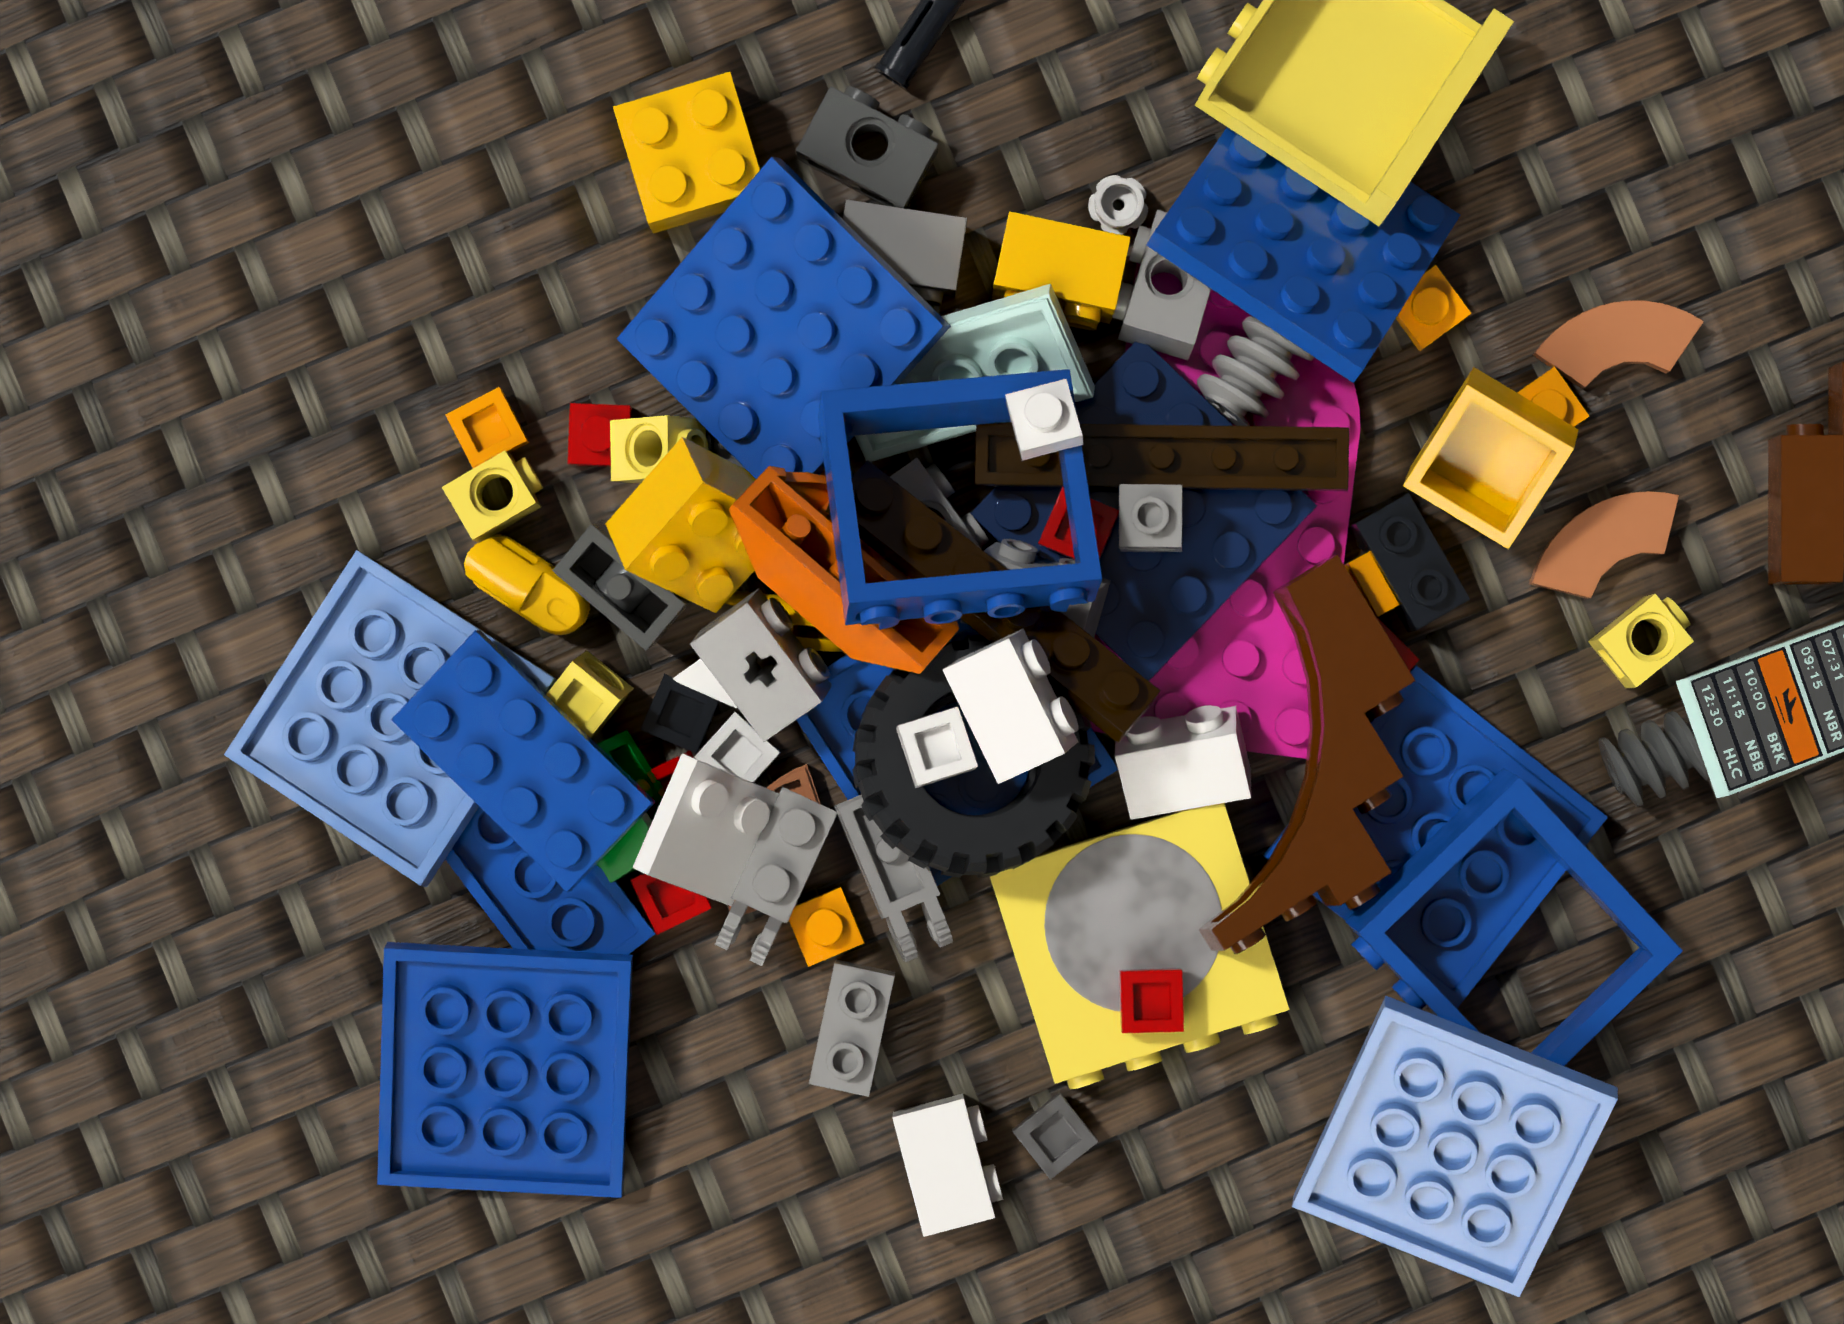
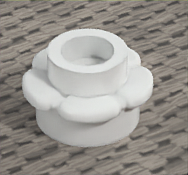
M1118 175L1105 177L1097 184V192L1089 198L1088 209L1091 218L1101 223L1103 231L1122 235L1127 232V229H1136L1145 221L1148 213V206L1144 204L1146 191L1138 181L1133 178L1125 179ZM1118 199L1124 202V208L1120 211L1113 208V202Z

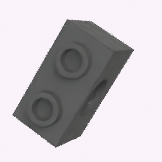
M830 86L796 149L798 160L882 205L908 209L938 154V143L930 139L933 131L923 123L907 115L901 114L898 121H895L876 110L880 103L869 94L855 87L847 86L843 93ZM867 132L880 134L888 144L884 155L872 161L861 159L853 150L855 140Z
M599 520L587 528L552 571L644 650H648L659 641L691 601L625 570L606 527V522Z

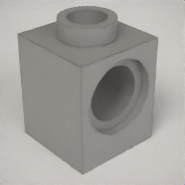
M1120 484V551L1182 552L1183 486Z

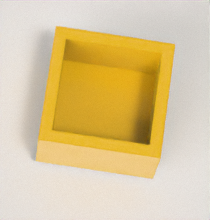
M731 72L613 106L646 219L653 234L724 213L760 171Z
M1009 211L994 280L992 299H1001L1051 284L1068 325L1085 330H1097L1099 322L1110 324L1112 315L1115 312L1131 237Z
M1473 367L1410 466L1403 486L1509 550L1574 450L1579 430Z
M681 437L605 523L624 569L707 610L717 613L755 571L729 509L756 479L746 469Z

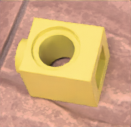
M670 415L610 420L611 481L641 484L681 437L708 450L706 428L696 418Z
M506 450L442 487L470 537L477 543L495 535L542 507L535 493L543 489V486L526 457L515 462L512 455ZM495 478L508 479L513 488L511 502L501 510H488L482 500L484 486Z
M1656 594L1644 596L1588 642L1627 689L1638 687L1694 641L1685 631L1690 626V622L1680 607L1669 597L1661 601ZM1641 620L1651 623L1657 629L1659 635L1658 646L1649 655L1640 653L1632 643L1631 635L1633 628Z
M586 650L570 663L546 695L593 739L634 688Z

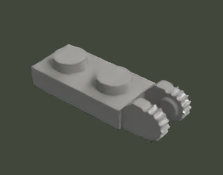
M782 787L770 812L769 821L762 830L731 897L735 901L715 945L728 950L729 946L736 941L742 927L741 921L748 906L770 916L763 932L758 934L751 949L752 956L750 961L763 966L782 923L787 924L836 819V811Z
M862 795L835 805V810L881 919L886 918L889 931L903 961L906 963L918 957L915 938L908 929L901 911L921 903L928 931L938 946L941 948L953 943L951 931L936 897L940 895V892L929 866L923 869L908 861L910 856L897 847L892 849L880 837L882 831L874 820H868L861 806L864 802Z

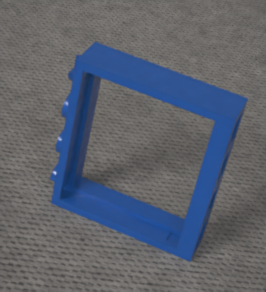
M1070 369L821 391L818 422L845 625L878 624L879 630L897 625L899 620L924 618L927 623L944 624L960 619L962 614L987 612L988 616L994 618H1007L1021 614L1025 611V608L1050 606L1053 611L1067 612L1069 605L1086 604L1095 601L1102 581L1082 445L1058 451L1075 564L866 583L846 439L847 436L1011 422L1005 394L1067 379L1076 410Z
M1503 768L1380 887L1381 891L1376 896L1359 907L1345 922L1359 936L1351 945L1376 971L1385 963L1399 978L1392 988L1407 1004L1421 1010L1426 1006L1436 1016L1479 1032L1396 946L1385 932L1511 811L1639 947L1531 1052L1565 1066L1683 950L1521 777Z

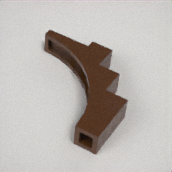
M1844 362L1828 368V435H1824V425L1791 424L1786 425V435H1779L1768 440V585H1830L1843 582Z
M1338 555L1322 560L1273 591L1294 635L1306 678L1310 732L1305 774L1290 822L1267 864L1233 903L1199 929L1211 951H1225L1231 948L1234 955L1245 951L1266 936L1261 927L1279 915H1282L1285 921H1289L1312 908L1317 903L1312 895L1315 892H1318L1326 906H1341L1346 903L1349 910L1354 909L1376 896L1381 891L1376 882L1392 873L1353 809L1357 807L1360 813L1364 814L1379 806L1393 795L1388 786L1404 777L1365 713L1368 711L1371 717L1375 719L1402 703L1404 698L1400 690L1413 683L1415 679Z

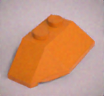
M768 466L729 509L758 579L851 659L921 674L959 630L957 620L944 624L927 623L924 618L899 620V623L893 627L879 630L878 624L845 625L831 515L826 512L829 504L826 476L807 472H785V468ZM860 539L866 583L910 579Z

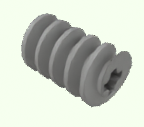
M1253 316L1246 317L1242 322L1243 329L1249 339L1235 335L1227 341V347L1234 358L1220 354L1212 360V366L1219 378L1202 374L1197 379V385L1206 400L1235 426H1250L1245 419L1248 412L1267 418L1270 413L1260 397L1264 393L1282 399L1285 394L1275 380L1278 374L1297 380L1300 374L1290 360L1293 355L1310 361L1314 358Z

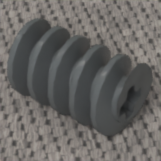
M1674 711L1666 713L1663 721L1664 732L1654 721L1647 720L1641 724V741L1631 730L1627 728L1621 730L1618 733V750L1609 739L1605 737L1599 739L1598 743L1602 760L1615 789L1621 795L1626 793L1637 807L1643 805V786L1649 785L1659 798L1666 797L1665 778L1672 776L1683 790L1689 788L1688 769L1694 767L1705 781L1710 780L1687 712L1686 722Z

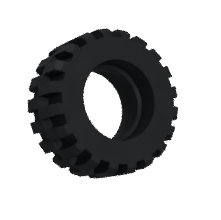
M967 635L963 641L951 642L950 640L921 674L894 669L889 675H886L861 715L862 719L855 733L853 745L855 766L852 770L855 788L859 787L864 801L861 806L868 820H874L882 831L880 837L892 849L897 847L910 856L908 861L923 869L929 866L941 870V875L958 878L962 875H977L978 878L993 876L1008 869H1015L1031 861L1052 846L1077 818L1076 812L1081 803L1086 800L1092 783L1088 780L1089 768L1095 764V745L1088 743L1087 730L1092 727L1090 720L1071 706L1078 723V731L1074 732L1078 743L1065 754L1030 769L1021 791L1005 807L982 815L961 814L940 805L928 794L923 786L915 788L896 728L898 725L930 716L942 707L958 702L943 669L956 660L991 644L982 635Z

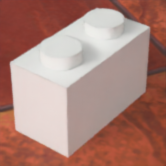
M1024 629L972 652L943 669L946 679L998 784L1065 754L1078 743L1074 732L1078 731L1076 716L1064 697H1056L1046 676L1050 674L1047 656L1035 639L1029 641Z
M1213 705L1201 706L1191 710L1184 716L1162 720L1157 717H1142L1119 743L1115 742V759L1131 820L1251 798V768L1236 706L1219 708Z
M959 1094L893 1112L892 1118L923 1236L995 1218L992 1203L1003 1200L994 1164L982 1167L976 1143L988 1140L979 1105L967 1108L964 1095Z

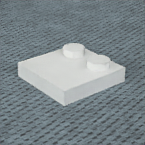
M682 753L632 868L651 877L732 906L734 899L731 897L758 838L769 821L770 812L779 793Z

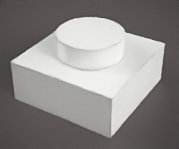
M1067 379L1005 394L1007 408L1022 461L1083 445V435Z
M958 707L898 725L896 728L915 788L969 772L978 767Z
M734 712L694 757L714 767L755 782L781 752L768 740L763 742L753 727L737 712Z

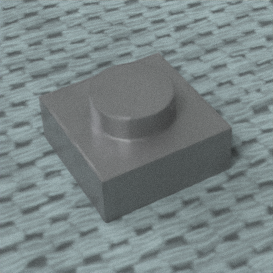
M1060 1092L1012 1129V1132L1050 1180L1098 1143L1096 1137Z

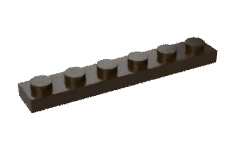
M1012 423L976 425L975 485L1064 487L1059 453L1057 451L1022 461ZM1080 424L1083 435L1082 451L1088 488H1119L1120 484L1182 485L1183 489L1348 491L1349 427Z
M869 460L852 476L860 539L910 579L1007 570ZM828 504L826 512L831 515L830 505ZM1050 606L1025 608V611L1021 614L1007 618L990 617L987 612L962 614L961 619L991 643L1024 629L1029 641L1035 639L1047 656L1050 674L1046 676L1054 693L1059 697H1064L1073 708L1118 743L1152 705L1161 691L1062 612L1051 610Z

